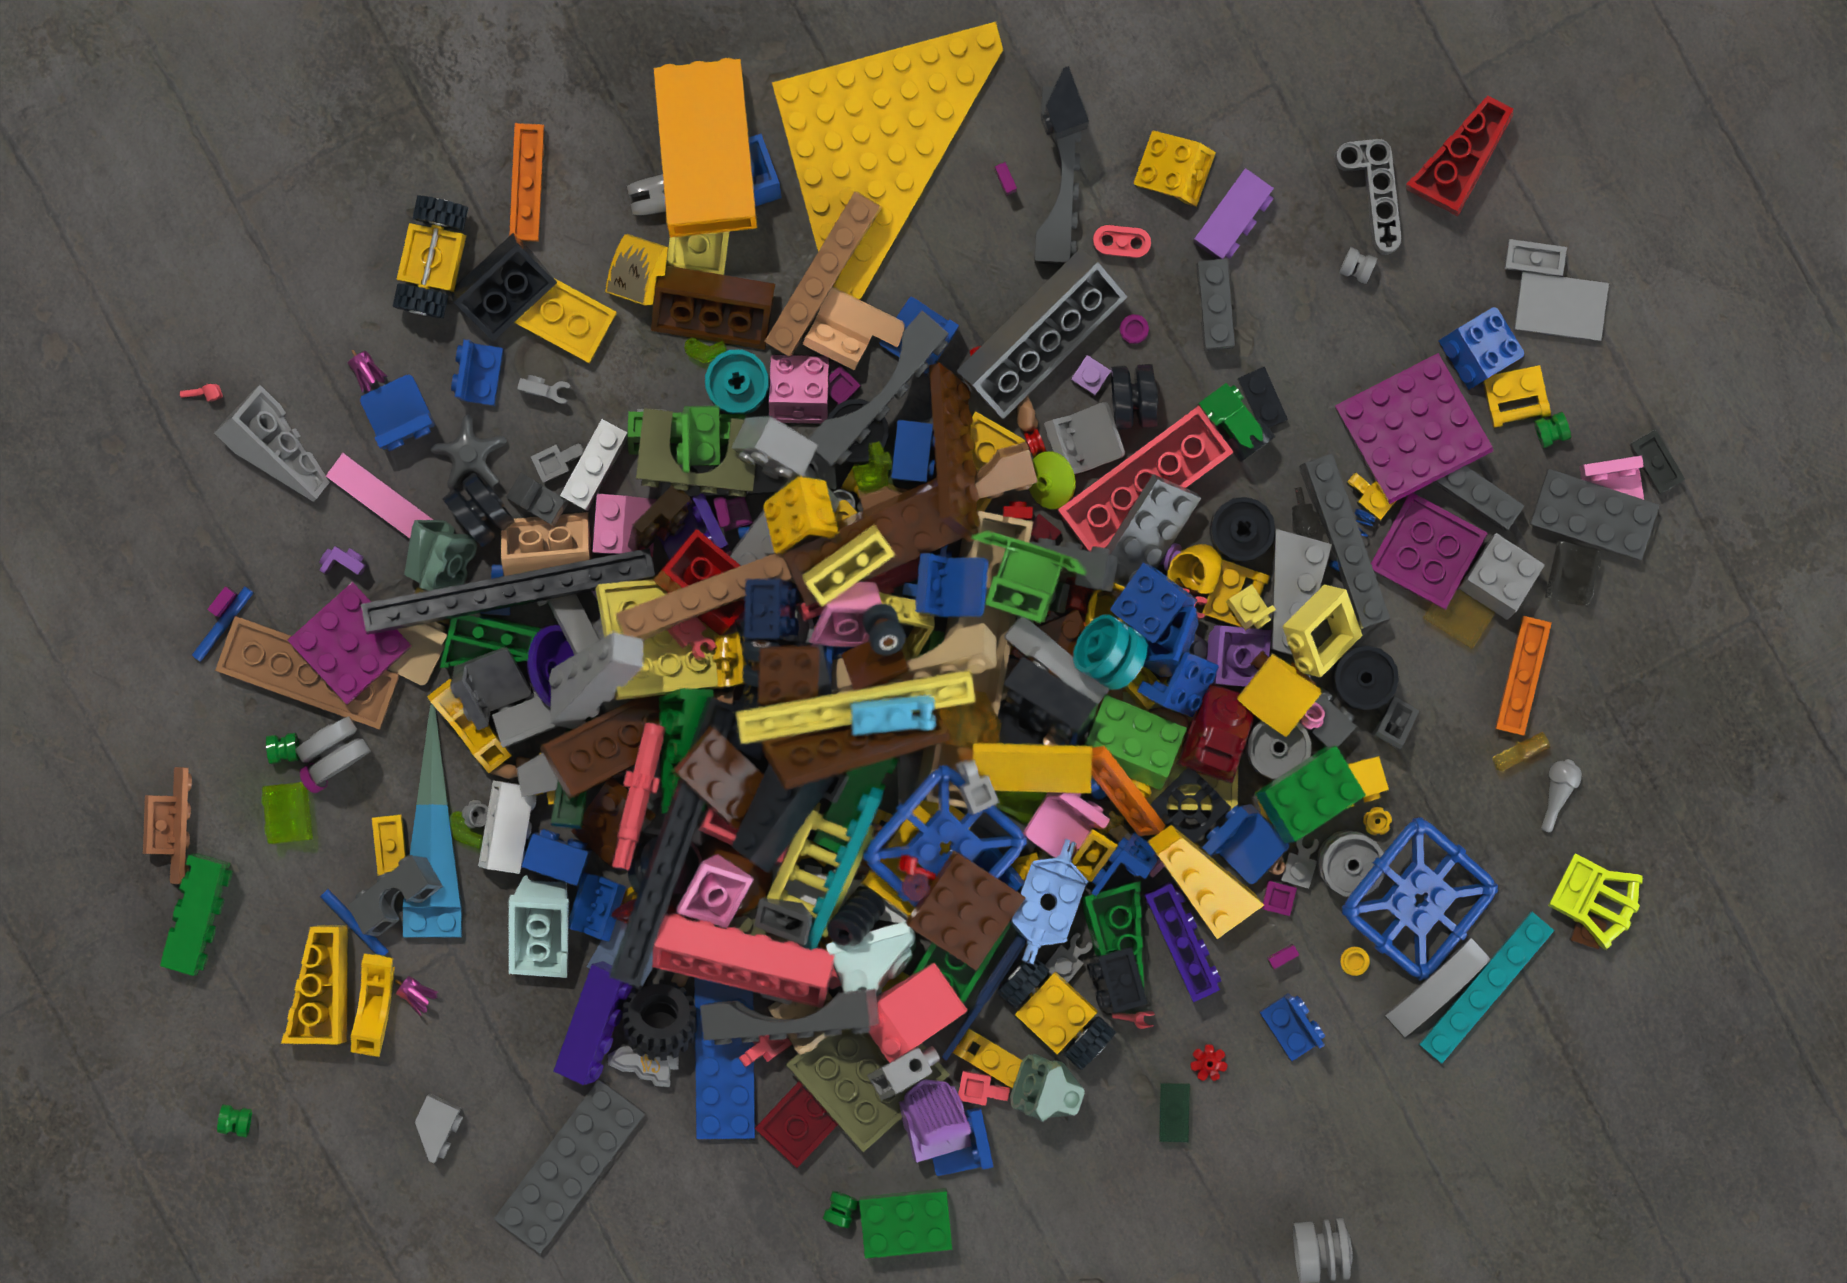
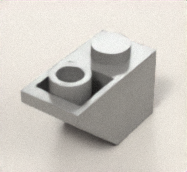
M431 1093L427 1095L415 1124L428 1160L435 1163L439 1157L445 1158L451 1143L447 1142L451 1131L457 1132L463 1117L459 1115L461 1107Z

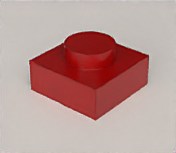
M1010 501L1009 506H1003V517L1032 521L1033 507H1027V502Z

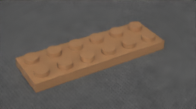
M238 616L234 617L215 671L343 717L350 716L354 721L381 730L400 677L399 674L386 670L346 705L287 641L291 635Z

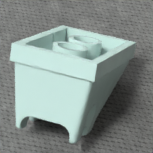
M525 875L514 895H510L509 974L567 978L569 944L567 882L562 880L558 882L533 881Z
M905 922L870 931L858 945H839L832 942L826 944V948L830 955H834L833 966L836 969L844 992L876 989L877 997L882 993L886 983L890 979L897 978L913 957L912 952L916 948L917 939L914 930L907 926Z

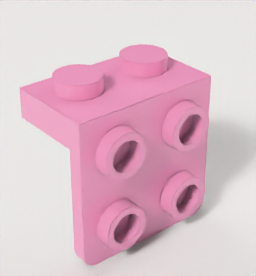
M1048 792L1024 830V836L1053 858H1057L1060 855L1065 839L1076 842L1077 845L1072 854V860L1091 828L1105 829L1110 819L1102 814L1104 810L1099 805L1091 801L1087 803L1081 799V793Z

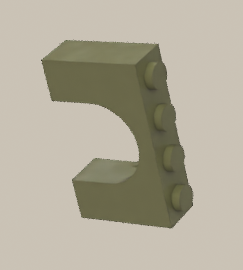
M644 408L636 480H642L641 486L659 487V482L671 483V486L676 490L688 491V486L700 487L699 492L717 494V489L729 490V496L746 497L747 492H753L756 463L752 465L744 462L738 457L740 453L731 449L745 420L731 418L727 454L717 468L706 473L683 472V468L676 463L670 451L673 411Z

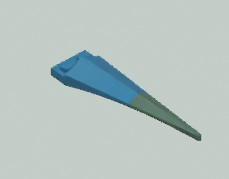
M433 704L430 705L410 855L427 858L443 887L422 903L403 899L404 938H462V903L447 803L436 708Z

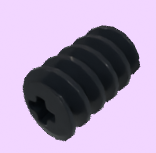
M858 886L827 926V931L832 941L839 945L860 944L869 933V930L880 919V916L884 914L886 908L884 901L872 889L866 886Z

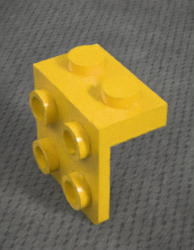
M798 476L764 503V512L775 553L783 554L808 534L832 538L838 533L826 481Z

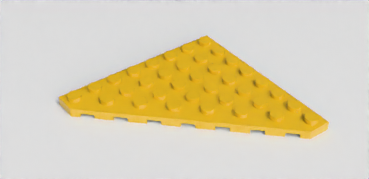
M996 22L772 82L818 252L855 191L882 206L833 287L859 300L862 299L1003 52Z

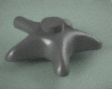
M466 415L462 419L461 430L456 440L448 443L434 444L430 450L434 454L445 455L451 458L452 469L447 483L450 490H455L462 479L470 472L479 474L493 488L500 480L488 467L486 458L490 453L504 446L507 439L504 436L484 439L477 438L473 433V419L470 415Z

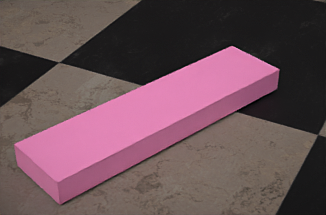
M344 453L341 454L326 475L327 478L408 538L411 536L414 520H433Z

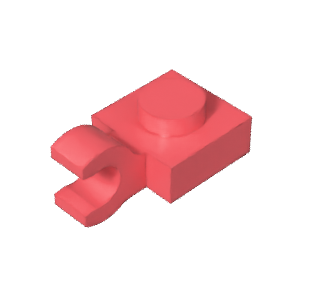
M769 1035L759 1036V1041L753 1042L755 1046L747 1050L739 1059L745 1067L761 1056L769 1062L788 1049L792 1043L788 1037L781 1040H769Z
M963 1070L958 1095L961 1101L986 1106L988 1097L1008 1101L1010 1088L990 1085L992 1076Z

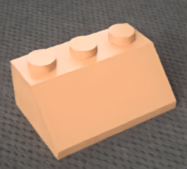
M588 512L561 514L555 526L539 517L514 519L515 522L504 531L501 530V561L504 576L592 559Z

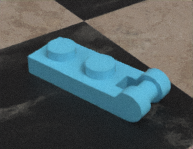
M923 695L851 703L853 735L914 728L922 730L933 729L935 727V716L932 715V710L935 708L934 697ZM912 710H920V714L912 715Z

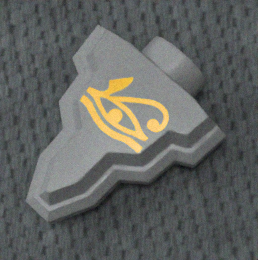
M623 1046L608 1054V1065L622 1072H635L640 1079L652 1080L654 1086L670 1087L671 1070L679 1069V1056L674 1059L671 1055L667 1056L666 1061H661L660 1057H655L653 1061L648 1059L647 1054H644L643 1057L638 1055L637 1048L632 1050L630 1046Z

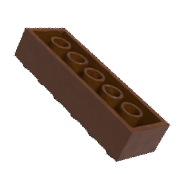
M937 478L836 522L838 533L832 538L809 534L784 552L783 555L806 607L818 602V600L806 585L802 575L874 524L895 555L860 579V582L920 557V554H927L963 538L940 520Z

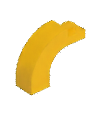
M365 953L363 955L359 1003L351 1033L352 1053L380 1057L393 990L395 969L393 967V958Z

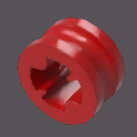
M1034 429L1033 434H1024L1033 458L1039 452H1046L1038 429Z

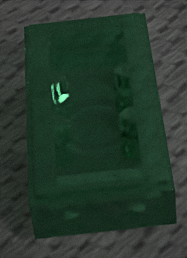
M1160 1082L1159 1142H1189V1083Z

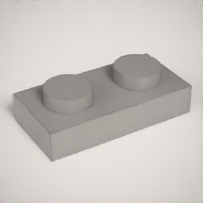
M1509 239L1504 269L1562 277L1567 247Z

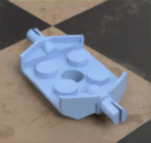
M1065 839L1061 853L1057 858L1036 860L1031 863L1020 893L1026 898L1010 921L1026 940V944H1028L1022 959L1024 962L1034 964L1038 949L1041 946L1064 943L1068 940L1067 936L1084 888L1088 884V880L1071 860L1077 845L1076 842ZM1044 894H1051L1055 898L1056 904L1051 911L1044 910L1040 905V899Z

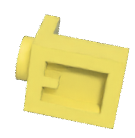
M1250 585L1226 601L1245 631L1253 625L1256 629H1259L1270 622L1271 618L1269 615L1276 610L1273 605L1270 607L1266 606L1253 585Z

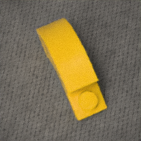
M448 679L427 697L461 737L472 755L490 773L512 755L507 747L502 748L499 736L490 724L485 728L477 730L473 721H468L464 714L463 703L460 698H455L450 687L452 680Z

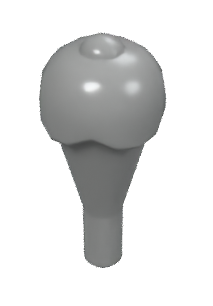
M1570 759L1557 761L1550 768L1548 774L1550 778L1548 809L1541 826L1543 831L1552 832L1559 811L1574 788H1578L1582 778L1581 770Z

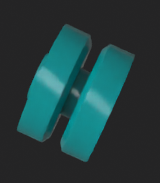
M728 350L719 354L709 364L705 374V388L713 404L719 406L721 411L728 414L747 415L756 411L765 402L769 393L770 377L763 362L755 354L745 350ZM736 378L743 380L739 389L732 385L733 380Z
M1101 615L1093 619L1080 634L1074 648L1073 662L1075 668L1090 678H1094L1110 690H1119L1127 686L1143 667L1147 656L1148 644L1142 634L1126 626L1112 615Z

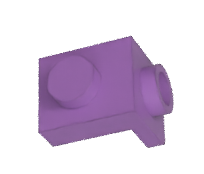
M334 546L333 550L328 548L321 557L319 563L322 567L319 571L328 575L337 561L362 576L367 565L362 562L364 557L351 548L345 552L341 548Z

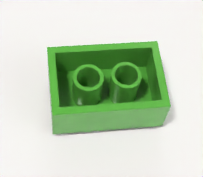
M1106 694L1097 711L1084 746L1092 748L1105 746L1129 778L1161 790L1168 778L1187 728Z

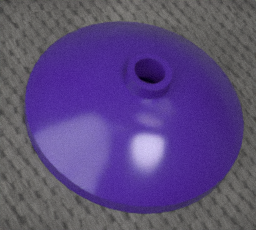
M560 625L548 626L537 632L531 642L527 658L528 674L532 687L538 697L549 708H551V685L549 683L551 669L574 656Z

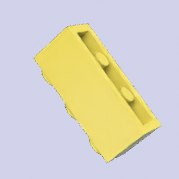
M874 524L802 576L819 603L824 606L895 554Z

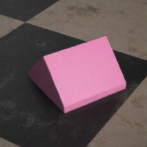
M715 855L702 862L676 911L681 915L728 928L754 879L720 855Z

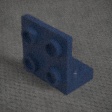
M746 579L744 638L777 639L785 642H795V636L799 633L798 618H795L796 606L800 602L799 589H796L795 583L781 579Z

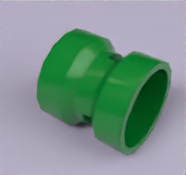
M1563 412L1554 414L1548 420L1542 418L1534 421L1536 434L1543 448L1551 446L1557 440L1563 442L1571 439V431Z
M288 733L285 737H281V739L277 735L266 736V751L269 764L280 763L282 759L289 762L300 760L295 751L299 746L297 733Z
M223 1104L219 1113L217 1133L228 1134L233 1132L239 1137L247 1138L252 1120V1109L242 1108L236 1110L230 1105Z
M832 1191L830 1197L831 1205L825 1210L822 1219L832 1224L849 1228L852 1222V1211L857 1209L859 1200L847 1194Z

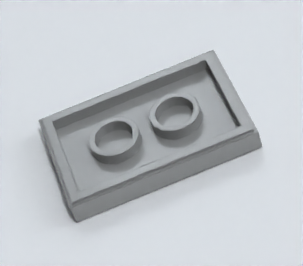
M1521 272L1514 330L1601 341L1609 283Z

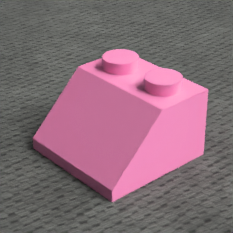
M597 494L593 552L616 555L633 551L628 547L632 525L657 499ZM654 542L649 547L651 557H653Z
M858 581L825 605L809 640L810 643L823 644V646L856 647L869 641V635L864 629L862 617L871 606L882 604L877 584Z

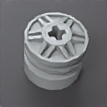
M1343 1218L1335 1219V1232H1331L1329 1220H1324L1322 1233L1317 1234L1312 1221L1293 1223L1294 1252L1299 1283H1319L1321 1269L1325 1268L1330 1281H1335V1267H1339L1342 1280L1350 1279V1269L1353 1262L1352 1246Z

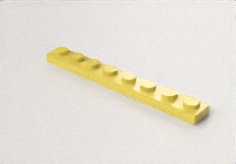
M970 670L736 712L741 744L852 724L851 703L923 695L934 697V709L975 702L972 675ZM912 710V713L920 712V710Z

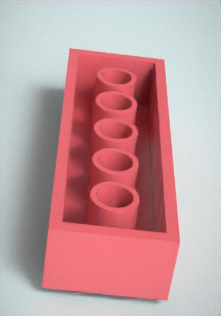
M1198 406L1058 509L1057 512L1086 551H1092V546L1106 548L1153 474L1187 488L1234 452L1201 407Z
M672 913L664 915L653 946L652 967L823 1008L832 977L834 955H830L828 951L819 948L812 950L801 948L795 942L786 941L781 943L772 941L766 935L757 934L752 936L744 934L743 931L737 928L729 927L723 929L715 927L713 923L700 920L694 922L686 920L684 916Z

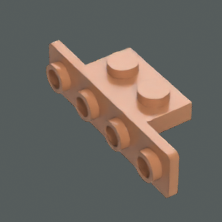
M174 767L173 796L145 795L143 854H171L170 883L181 884L182 878L189 871V865H186L185 854L190 844L189 832H186L187 820H189L191 815V806L187 801L188 791L192 787V776L189 773V769L185 767Z

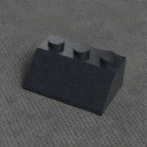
M512 233L455 286L454 292H450L453 302L494 341L557 282L535 254Z

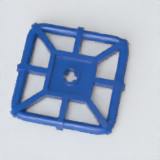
M940 765L938 769L933 771L903 805L900 803L896 807L898 811L871 840L867 850L863 852V859L867 861L870 868L898 892V897L902 901H908L914 907L921 900L915 889L925 877L915 874L904 883L880 861L881 859L901 857V855L914 856L918 858L917 863L921 865V868L937 876L954 850L972 861L982 849L1011 846L989 871L990 874L999 879L1017 859L1024 846L1027 845V837L1023 835L1020 828L995 805L976 814H969L968 812L961 821L949 812V781L957 788L966 784V782L957 771L949 768L948 765ZM938 783L939 810L925 825L912 812ZM985 812L1011 836L979 839L969 828ZM906 819L920 830L907 846L881 848ZM950 841V851L942 855L939 854L941 851L940 843L944 842L947 844Z
M1413 818L1412 822L1401 831L1380 858L1376 857L1372 862L1374 866L1349 895L1345 905L1342 906V914L1346 916V919L1352 926L1375 944V949L1379 953H1385L1408 974L1417 977L1419 980H1426L1429 978V975L1436 971L1458 942L1465 940L1468 936L1466 932L1488 907L1495 894L1498 893V884L1466 854V850L1461 845H1455L1434 825L1423 820V818ZM1424 834L1448 853L1434 871L1424 864ZM1412 838V862L1403 874L1399 876L1389 865ZM1455 863H1459L1481 883L1452 888L1443 878ZM1382 873L1395 882L1382 899L1360 902ZM1417 893L1420 895L1424 893L1423 902L1415 905L1417 901L1414 898ZM1482 894L1458 925H1455L1443 914L1456 898ZM1387 909L1396 918L1381 935L1363 920L1359 914ZM1437 921H1440L1451 931V934L1426 963V934ZM1404 926H1407L1414 933L1415 963L1392 944V941Z

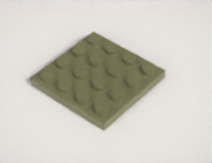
M852 1028L842 1029V1034L827 1036L819 1042L814 1050L805 1052L802 1055L797 1054L785 1064L862 1153L902 1118L899 1102L904 1101L905 1094L918 1083L916 1082L896 1095L881 1101L867 1075L886 1065L889 1061L868 1032L853 1034ZM922 1043L917 1046L921 1051L926 1049ZM937 1062L930 1066L932 1073L923 1079L943 1081L950 1074Z

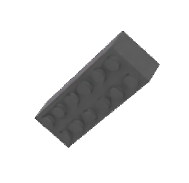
M1080 248L956 372L989 408L1004 419L1127 296L1103 267Z

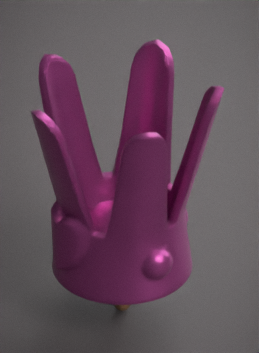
M352 350L354 357L347 364L355 372L361 392L364 389L369 392L371 390L369 383H374L375 378L381 383L385 382L384 377H387V375L374 364L367 351L356 354Z
M410 976L403 983L397 979L395 980V982L401 985L396 995L405 999L420 1017V1011L426 1013V1006L429 1004V1001L424 996L431 999L437 998L436 994L438 991L421 985L420 982Z

